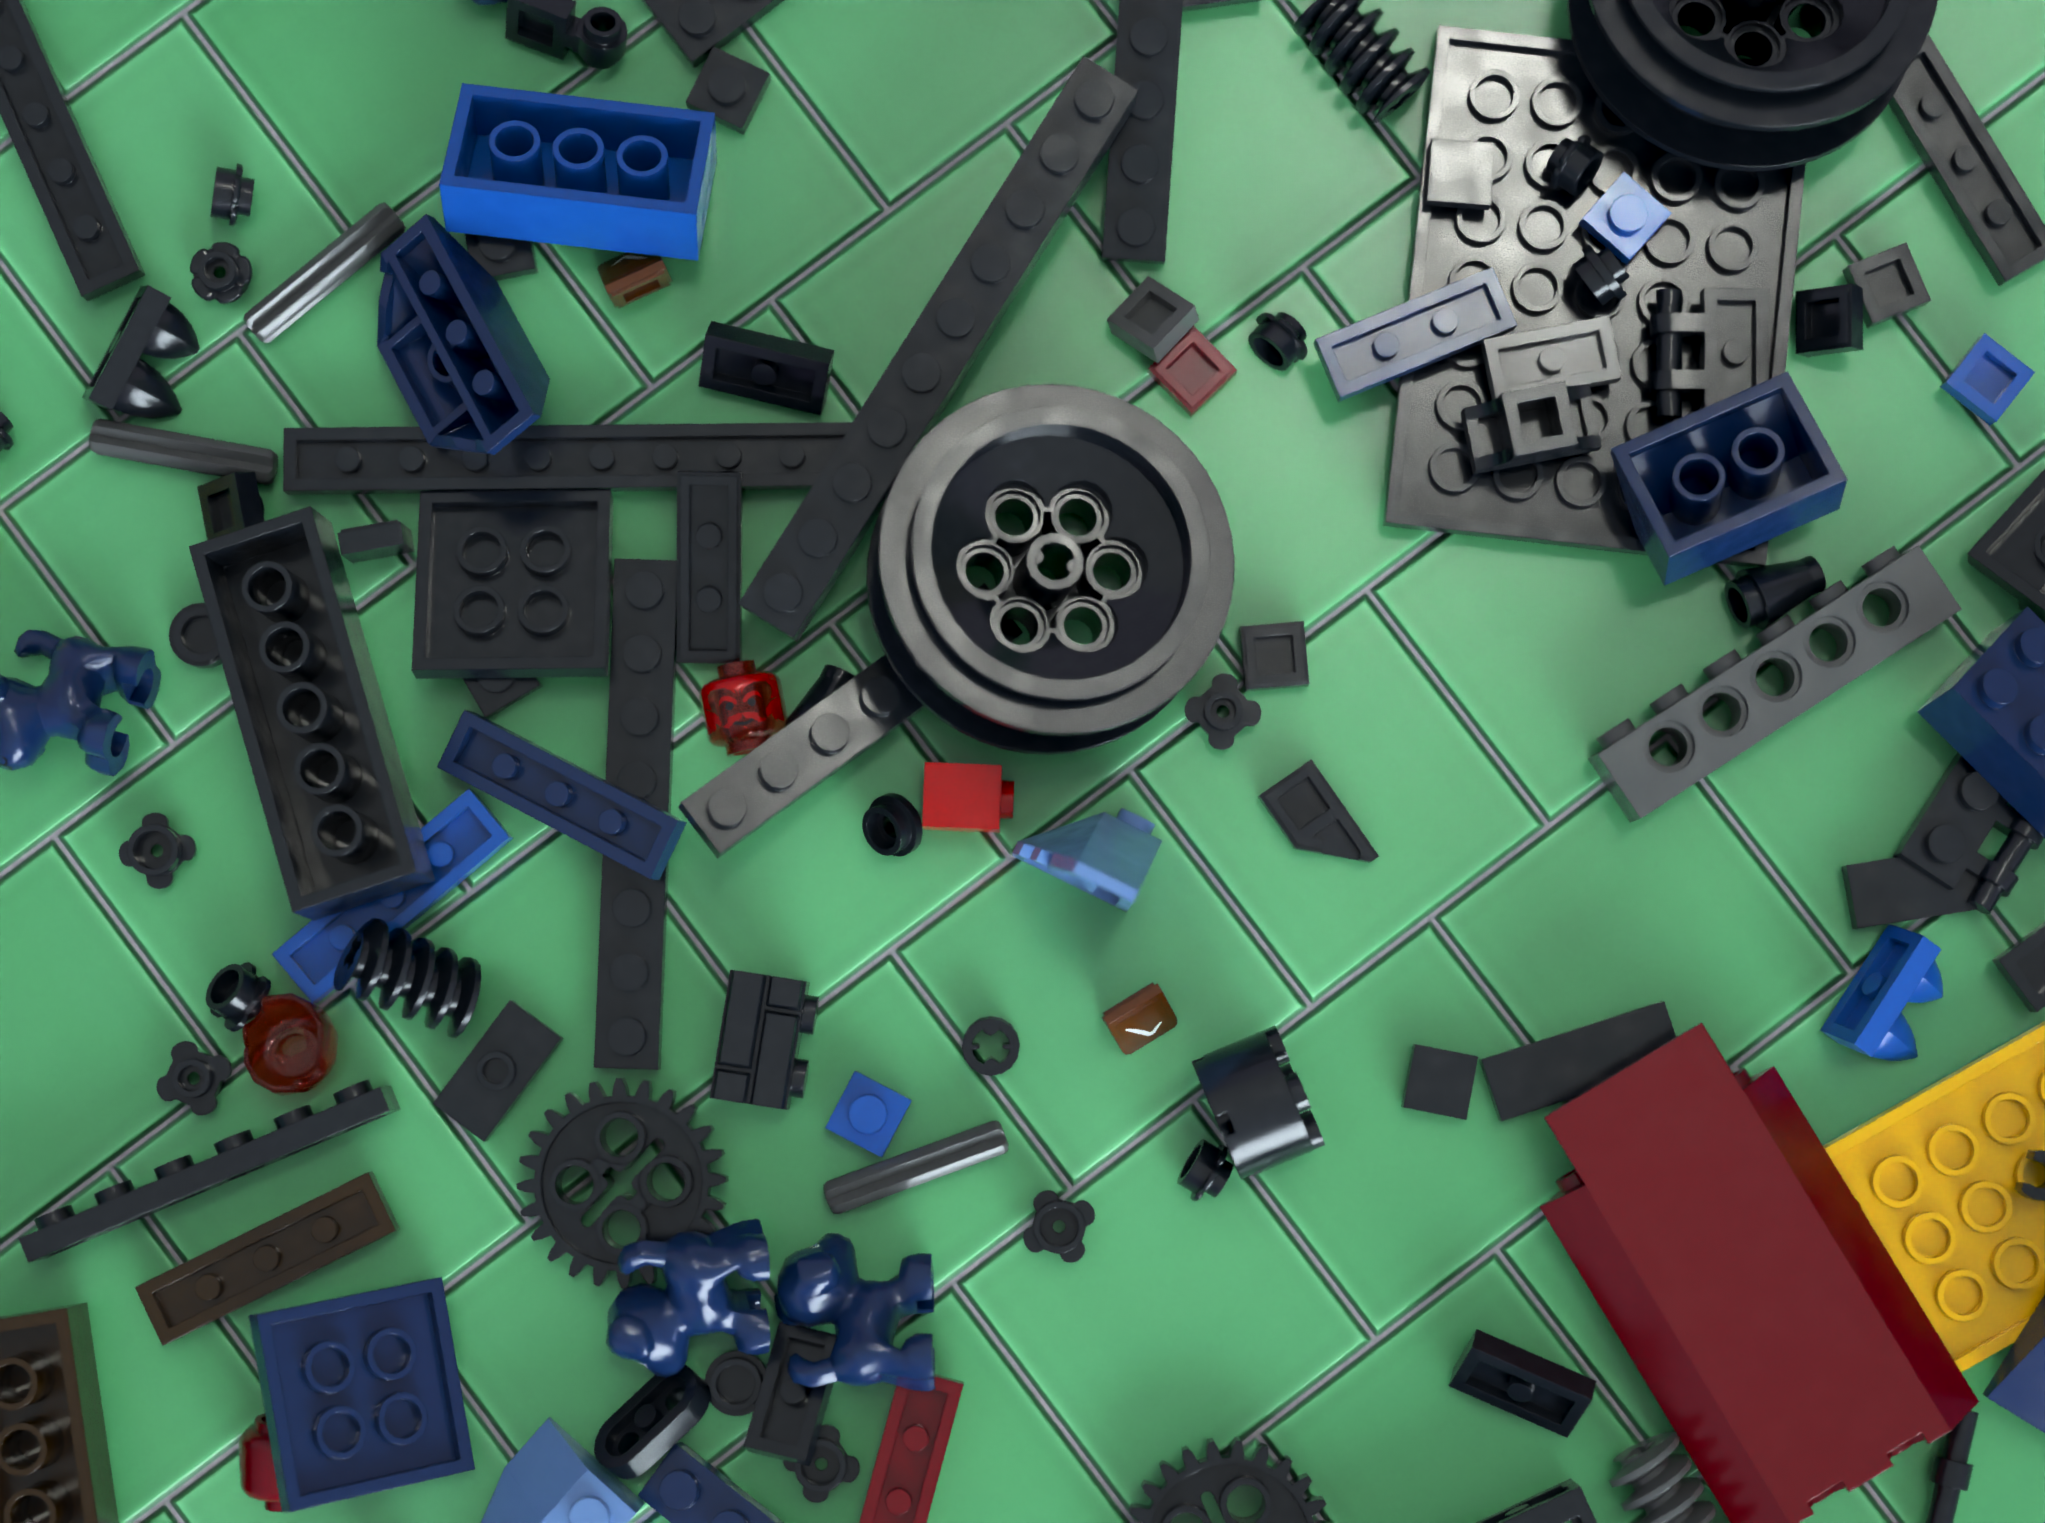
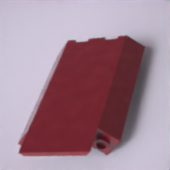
M1700 1023L1544 1117L1574 1169L1555 1181L1560 1191L1541 1205L1540 1208L1730 1523H1800L1814 1514L1811 1507L1815 1503L1827 1498L1833 1492L1844 1488L1851 1492L1894 1465L1890 1459L1909 1448L1912 1444L1923 1440L1930 1444L1947 1434L1979 1403L1774 1066L1751 1077L1745 1068L1733 1073L1703 1023Z

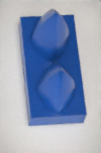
M1888 924L1820 1031L1838 1044L1870 1057L1888 1061H1903L1918 1057L1912 1029L1902 1014V1010L1907 1002L1925 1003L1943 997L1941 972L1935 961L1941 948L1923 935Z

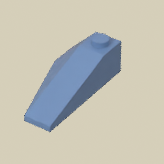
M1121 808L1116 818L1103 812L1017 842L1012 855L1127 912L1142 886L1162 840L1151 835L1155 824Z
M549 1417L505 1466L481 1523H628L645 1503Z

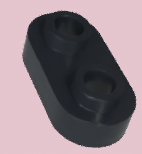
M686 1365L678 1374L670 1377L654 1375L600 1428L594 1444L597 1461L621 1479H632L645 1473L703 1417L710 1401V1389L707 1382Z

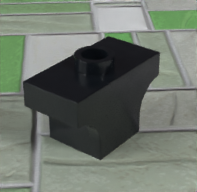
M1566 381L1504 392L1494 400L1466 407L1461 411L1473 474L1594 452L1602 447L1590 384L1567 387Z

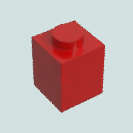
M925 762L922 827L924 830L1000 833V819H1013L1014 781L1002 780V765Z

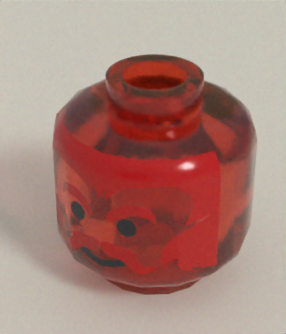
M754 660L738 661L718 666L719 678L707 682L700 691V702L707 738L712 745L725 747L726 754L729 757L747 755L787 726L785 722L788 716L781 680L775 673L756 671Z

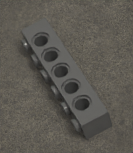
M1918 545L1902 555L1899 554L1895 546L1890 547L1861 566L1868 577L1858 584L1847 589L1842 580L1836 582L1809 600L1815 611L1798 623L1794 624L1787 614L1755 635L1762 645L1755 651L1741 659L1734 649L1704 668L1703 672L1709 680L1692 692L1688 693L1681 683L1650 703L1649 705L1656 715L1635 728L1628 718L1598 737L1597 741L1601 745L1602 750L1588 760L1629 822L1643 818L1962 610L1920 546ZM1868 594L1879 596L1886 602L1889 609V618L1885 626H1876L1866 619L1863 613V601ZM1814 629L1826 630L1834 637L1837 650L1832 661L1821 660L1811 651L1809 639ZM1761 663L1772 664L1781 671L1784 678V686L1778 696L1768 695L1759 688L1756 681V672ZM1707 698H1719L1730 708L1731 722L1725 731L1715 730L1705 722L1702 710ZM1655 732L1668 733L1677 742L1678 757L1671 766L1659 764L1650 754L1649 741Z

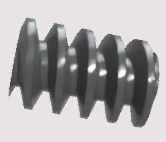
M1674 1431L1664 1432L1645 1439L1625 1449L1613 1460L1614 1462H1620L1622 1468L1609 1482L1612 1487L1632 1485L1634 1492L1621 1505L1625 1511L1644 1508L1646 1515L1638 1523H1709L1715 1517L1717 1510L1711 1501H1696L1704 1489L1702 1481L1698 1477L1683 1478L1691 1468L1692 1462L1686 1454H1671L1680 1441Z

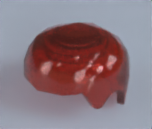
M293 993L268 995L262 998L260 1001L262 1005L260 1012L242 1028L245 1044L244 1064L254 1083L280 1096L312 1090L327 1077L336 1063L339 1035L329 1015L311 1001Z

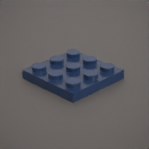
M442 1277L249 1315L282 1512L298 1511L475 1470Z

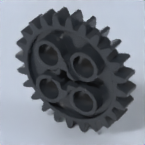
M616 1078L612 1096L608 1097L598 1081L589 1083L590 1102L584 1103L574 1092L567 1093L565 1100L570 1113L565 1116L556 1110L547 1109L544 1114L553 1130L550 1134L543 1131H531L528 1136L542 1149L539 1155L521 1156L519 1160L526 1167L535 1170L533 1179L517 1184L518 1190L535 1193L536 1202L520 1211L521 1216L532 1217L540 1215L543 1224L531 1235L532 1240L535 1241L552 1236L556 1243L550 1250L547 1259L552 1262L566 1253L573 1256L569 1275L572 1277L577 1276L587 1265L593 1266L595 1286H601L605 1282L610 1270L616 1271L621 1289L630 1287L633 1279V1272L624 1274L619 1271L618 1256L624 1246L614 1242L609 1235V1219L616 1211H629L636 1216L641 1228L637 1241L664 1242L679 1232L694 1231L706 1234L715 1232L717 1228L704 1217L706 1210H723L726 1206V1203L720 1198L710 1195L711 1187L729 1181L727 1175L711 1172L710 1163L725 1154L724 1149L705 1150L702 1143L710 1136L714 1127L707 1125L694 1130L689 1123L695 1116L698 1107L692 1104L677 1113L672 1109L677 1092L673 1089L667 1090L658 1101L653 1100L652 1081L643 1080L636 1094L630 1095L626 1079ZM617 1118L627 1119L633 1123L638 1132V1143L635 1149L628 1155L615 1153L610 1149L606 1141L607 1128ZM655 1139L663 1140L664 1148L633 1178L631 1184L637 1191L635 1196L633 1197L629 1193L617 1196L591 1226H585L582 1223V1217L615 1183L614 1178L609 1174L612 1168L618 1172L631 1168ZM665 1162L678 1166L685 1177L684 1190L675 1199L663 1198L653 1188V1173L660 1164ZM573 1165L581 1166L588 1170L593 1178V1192L584 1202L571 1200L566 1196L562 1188L563 1175ZM645 1265L638 1268L648 1285L657 1281V1267Z
M1234 1437L1229 1454L1220 1455L1213 1438L1207 1439L1206 1457L1199 1460L1187 1446L1182 1447V1458L1185 1466L1177 1470L1171 1464L1162 1460L1159 1465L1166 1480L1162 1486L1147 1480H1143L1141 1483L1142 1489L1151 1499L1150 1504H1130L1129 1507L1130 1513L1143 1523H1170L1175 1516L1186 1512L1197 1515L1204 1523H1212L1201 1501L1202 1493L1208 1491L1213 1494L1226 1523H1331L1323 1520H1313L1312 1516L1321 1511L1326 1502L1322 1496H1313L1306 1499L1302 1497L1312 1480L1307 1473L1299 1475L1292 1480L1287 1478L1292 1464L1290 1457L1285 1455L1273 1466L1268 1465V1447L1264 1443H1260L1251 1458L1244 1456L1242 1441L1239 1437ZM1251 1485L1262 1493V1504L1252 1516L1237 1517L1227 1509V1498L1236 1487Z

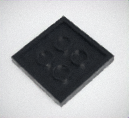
M611 489L420 491L412 672L415 678L608 677L613 495Z

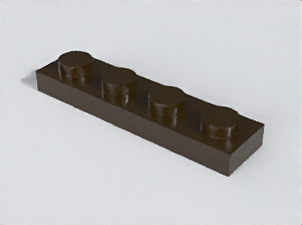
M373 1171L215 1247L135 1287L163 1346L400 1228Z

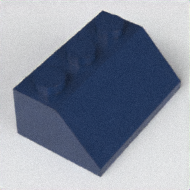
M1788 371L1613 447L1610 453L1635 531L1664 586L1840 509L1847 483L1846 475Z

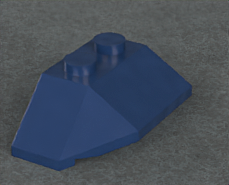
M425 214L381 252L380 272L385 274L379 297L377 347L430 446L495 455L541 417L550 378L497 281L434 217Z

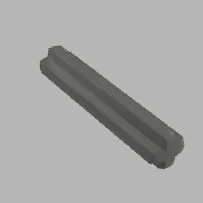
M379 203L245 313L243 319L248 328L263 343L271 342L404 233L405 225L389 205Z
M95 420L89 436V448L98 455L220 477L234 472L255 471L257 483L264 485L273 483L278 468V455L271 449L111 420Z
M991 1121L829 1180L823 1185L824 1194L833 1214H840L1005 1154L1008 1151L1009 1144L1002 1125L998 1121Z

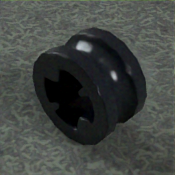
M994 1016L979 1018L972 1023L964 1034L962 1045L964 1059L969 1066L978 1073L989 1076L1002 1074L1010 1069L1018 1058L1020 1048L1018 1034L1013 1026L1006 1020ZM983 1030L991 1036L998 1030L1002 1031L1009 1039V1042L1002 1044L1004 1049H1009L1007 1056L1000 1062L992 1056L984 1062L979 1060L973 1050L980 1047L979 1043L973 1042L977 1033Z

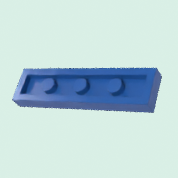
M466 790L421 828L435 878L434 882L318 920H311L272 953L273 957L312 1003L320 1002L335 989L333 985L334 973L346 946L364 923L372 918H379L386 922L389 932L395 928H408L513 839L473 790Z

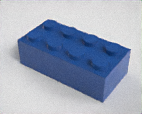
M462 83L439 182L445 229L447 232L698 261L717 163L715 112Z

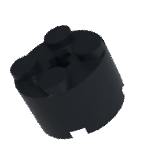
M1276 1026L1257 1032L1192 1061L1241 1179L1259 1174L1325 1145L1311 1110H1308L1311 1106L1297 1073L1293 1072L1290 1063L1279 1066L1289 1062L1290 1059Z

